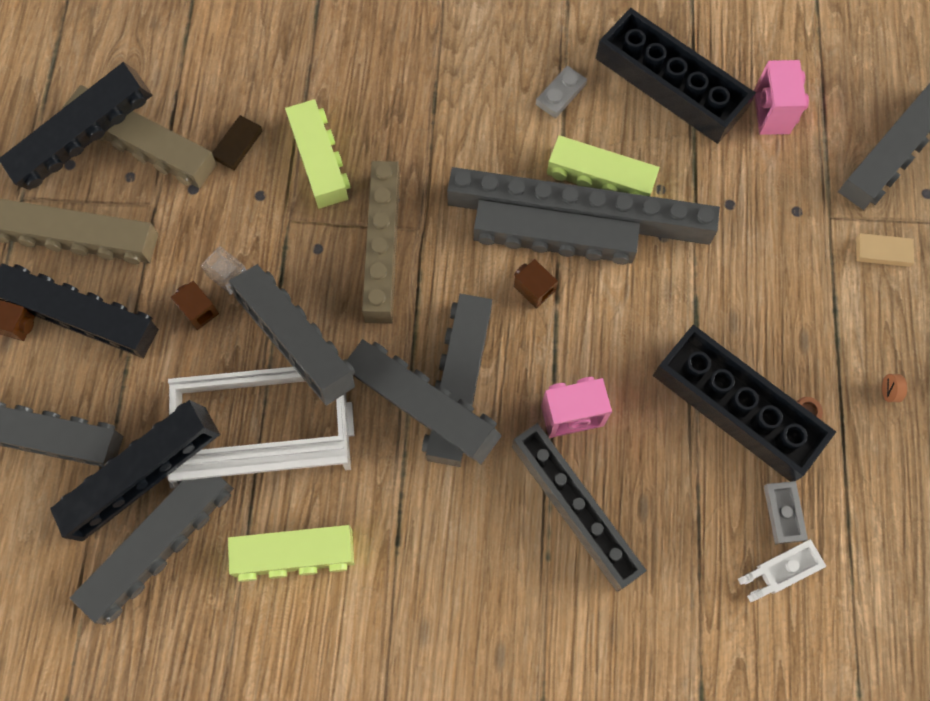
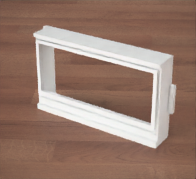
M294 367L168 379L169 415L182 404L183 393L305 382V380ZM346 393L336 399L339 436L202 449L168 475L170 488H176L183 480L343 464L345 471L351 470L349 437L355 436L352 402H347Z

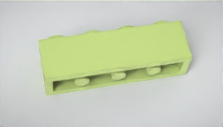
M315 99L286 107L287 117L318 209L349 200L347 189H350L351 186L347 174H341L339 167H342L343 163L339 151L333 152L332 145H335L331 129H325L324 124L328 123L324 109H318Z
M559 135L548 163L547 175L559 181L565 180L575 183L578 186L650 196L660 167Z
M350 525L228 537L229 574L238 577L239 582L257 580V575L269 574L271 579L287 577V572L299 571V575L317 574V569L329 568V572L347 571V566L355 565L353 534Z

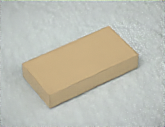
M859 233L856 237V261L911 267L914 264V239Z

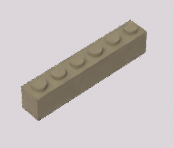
M80 85L78 89L74 92V94L70 97V99L67 101V103L63 106V108L66 107L73 100H75L82 93H84L88 88H86L83 85ZM133 111L125 117L123 122L111 127L99 139L100 141L104 139L109 141L113 147L121 152L126 150L132 153L142 163L149 162L153 164L158 171L165 175L170 173L176 176L177 180L186 186L191 184L199 189L217 165L211 151Z
M394 161L371 162L362 306L365 323L393 324L400 191L399 163Z
M0 199V242L2 243L15 241L27 247L39 245L60 252L61 249L70 250L81 256L95 254L106 260L119 258L131 264H140V262L151 263L159 236L151 223Z

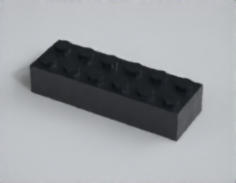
M631 7L599 40L595 59L717 144L748 110L756 92Z
M694 324L653 374L657 380L790 482L797 481L806 474L836 433L834 429Z

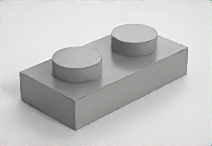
M566 66L536 99V105L556 119L585 87L587 78Z
M796 481L766 484L764 491L775 544L807 541L808 538Z

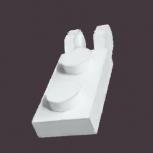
M810 539L756 566L758 569L738 578V581L742 585L754 581L759 576L763 577L767 586L756 589L747 596L750 602H753L769 593H777L827 566Z

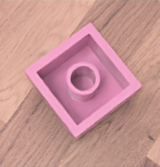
M774 60L767 62L754 89V92H756L754 98L759 135L790 134L795 125L799 123L804 110L808 108L809 96L807 93L805 94V72L801 70L800 60Z
M585 377L573 385L566 386L565 383L551 385L549 390H545L541 404L549 438L603 427L612 413L603 378L594 380V377Z

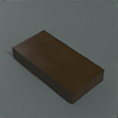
M239 115L212 152L214 159L235 170L263 132L262 126Z

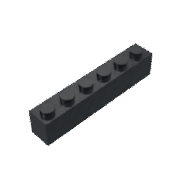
M122 62L1 156L0 163L15 185L28 190L36 188L50 174L62 169L63 164L68 160L80 155L85 147L93 141L101 139L107 130L123 122L129 113L142 107L146 100L153 95L137 71Z
M3 263L0 265V300L23 306L35 317L144 359L159 330L152 322L153 318L140 311H137L136 314L127 311L128 308L117 302H112L110 305L103 302L101 297L91 292L84 295L79 293V290L70 284L63 283L62 286L54 283L55 281L44 274L32 275L28 269L18 264H15L13 267Z
M191 400L180 404L168 417L154 424L152 429L145 435L131 442L129 447L118 456L108 460L104 467L95 474L85 478L81 485L72 492L62 496L60 501L50 508L62 538L83 542L220 436L206 407Z

